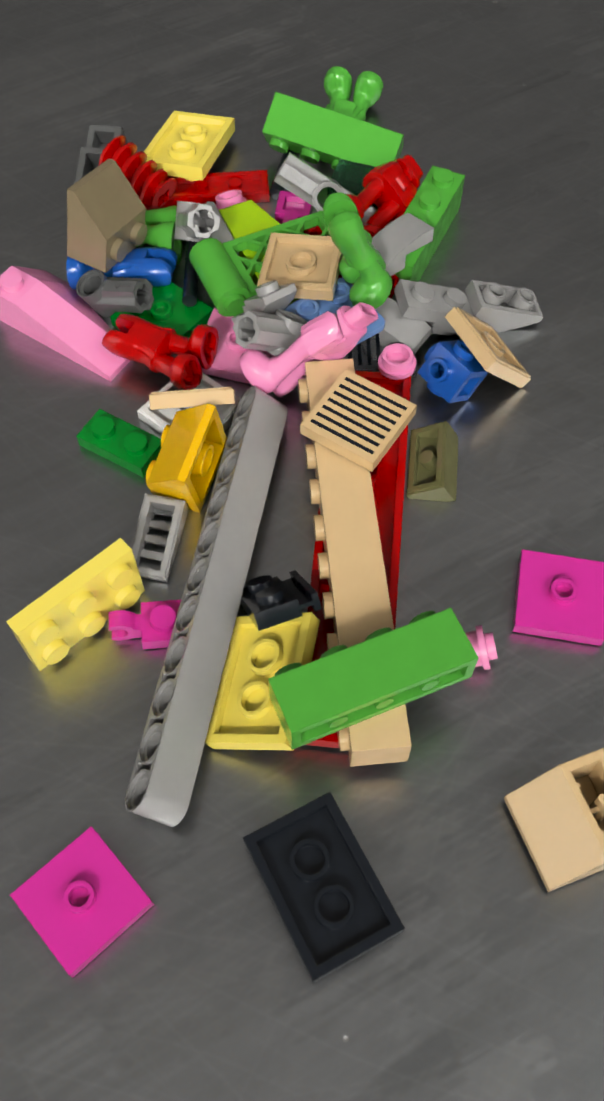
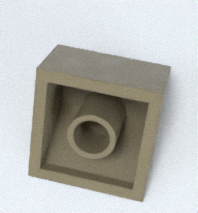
M110 158L67 189V256L104 273L109 271L118 262H122L129 252L144 242L147 235V225L145 224L146 208L116 161Z

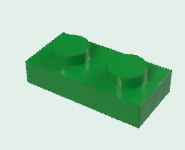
M101 409L94 414L76 436L80 446L143 478L146 475L149 464L152 460H157L162 448L160 438Z

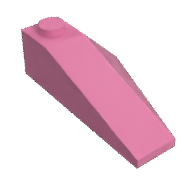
M12 265L0 275V321L110 382L131 361L114 355L102 345L103 337L112 329L77 294L76 290L70 287L68 282L45 270Z

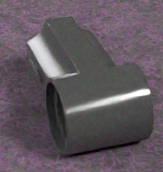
M92 269L80 277L76 286L77 294L103 318H109L115 312L142 313L144 310H150L154 302L153 286L146 278L106 277L102 271Z

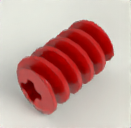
M125 135L114 138L102 151L99 165L109 158L116 161L147 210L161 208L174 194L178 181L174 178L166 181L167 172L164 169L156 171L157 163L154 160L147 161V154L143 151L137 152V146L133 142L125 145Z

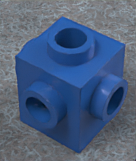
M462 340L443 341L434 344L425 354V362L417 372L427 381V388L433 394L443 397L448 403L468 400L489 373L484 370Z

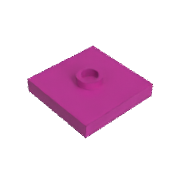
M522 549L518 564L512 632L601 646L604 642V562Z
M92 826L10 894L64 970L72 978L154 906L151 899Z

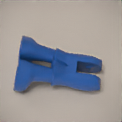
M137 248L129 252L122 262H118L109 271L103 272L106 277L146 278L153 287L168 286L172 281L178 256L175 251L168 248ZM67 257L66 272L70 287L76 290L80 277L87 271L95 268Z

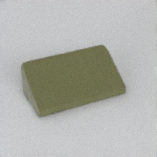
M447 421L411 430L406 495L409 499L441 502L456 501L458 436Z

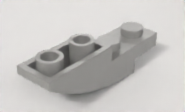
M400 279L394 288L402 318L425 321L432 327V334L458 335L445 318L454 307H458L490 325L496 332L539 323L543 318L533 290L527 288H517L473 279L465 290Z

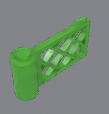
M321 210L225 243H221L214 238L203 239L192 247L189 260L218 313L222 316L231 317L243 313L242 306L245 305L244 300L257 295L255 291L257 285L253 282L252 277L255 272L260 273L263 264L261 260L266 253L271 233L309 235L303 233L304 230L319 226L322 230L321 236H330L324 220L323 211ZM248 249L257 253L252 260L238 256L237 252Z

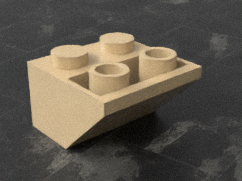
M604 748L562 763L504 797L547 892L604 870Z

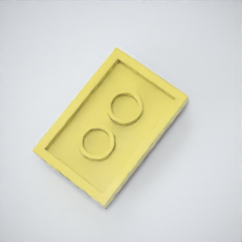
M173 111L144 150V153L147 154V161L154 160L157 163L156 171L164 169L167 172V176L184 178L187 181H203L235 132V119Z
M119 538L6 621L27 656L39 671L48 665L61 661L68 654L70 648L84 637H90L99 632L109 619L108 612L130 608L138 601L140 595L145 592L132 549L122 538Z
M304 612L301 617L260 631L249 616L236 617L205 744L212 749L294 751V749H291L271 702L268 679L274 677L275 673L286 665L292 663L305 665L312 662L320 620L312 612Z

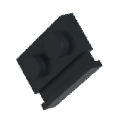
M296 570L289 572L291 578L283 581L278 576L272 578L270 575H264L247 582V587L243 589L240 602L259 631L303 616L301 609L309 606L315 611L322 609L317 591Z

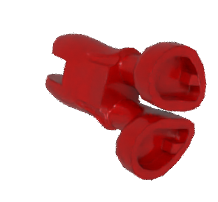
M120 314L116 320V326L120 331L109 330L102 339V345L114 355L141 363L155 373L161 372L170 378L171 383L176 388L181 390H193L200 384L202 368L206 370L211 368L219 342L217 329L206 324L198 325L192 331L190 337L176 334L175 329L163 328L130 314Z

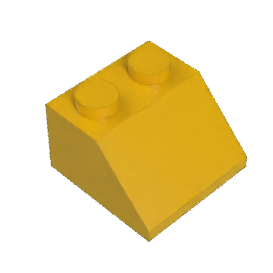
M204 404L177 411L171 425L165 426L161 436L162 448L157 460L151 461L146 472V485L152 495L185 500L189 510L201 512L227 441L215 405Z

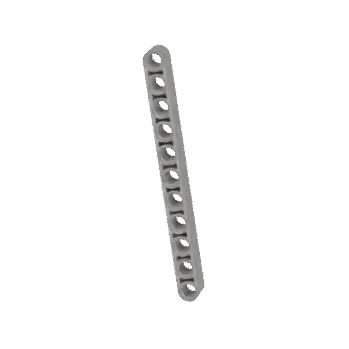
M255 386L248 388L244 392L234 412L126 792L125 807L127 811L170 827H174L181 822L190 804L288 413L287 406Z

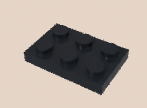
M331 792L243 837L244 844L312 983L317 982L404 931L405 927Z

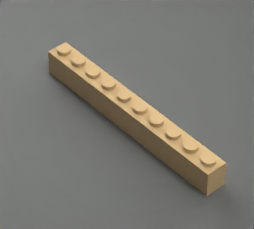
M353 359L305 362V379H298L299 403H307L308 411H301L302 421L345 369L355 373ZM311 440L312 444H305L307 469H315L316 479H309L311 505L319 504L320 515H313L315 541H323L324 552L318 553L319 578L328 579L329 592H322L324 619H333L334 633L327 634V648L329 650L339 645H346L348 648L364 642L371 633L379 629L391 628L394 630L371 474L366 468ZM406 704L337 731L339 751H348L350 767L408 761L412 744Z

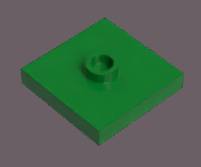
M171 282L168 286L152 287L154 302L150 310H144L142 313L115 312L110 316L112 326L118 329L116 326L118 316L120 314H130L143 318L157 326L175 329L176 334L190 337L192 331L198 325H207L213 308L198 298L195 306H185L182 302L183 289Z

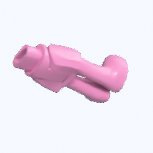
M359 302L353 307L342 306L337 310V314L327 311L301 326V335L278 356L272 355L269 357L261 350L253 349L244 352L240 357L243 374L252 386L259 388L266 394L274 392L277 397H284L296 388L298 379L305 378V362L343 359L367 333V326L378 319V314L373 306L363 302Z

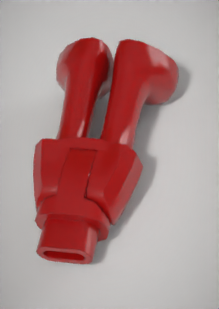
M406 154L402 158L375 167L363 178L364 189L357 196L346 194L355 203L361 220L366 210L373 203L378 207L363 223L364 229L371 234L372 238L390 221H394L405 213L418 191L423 172L411 155Z

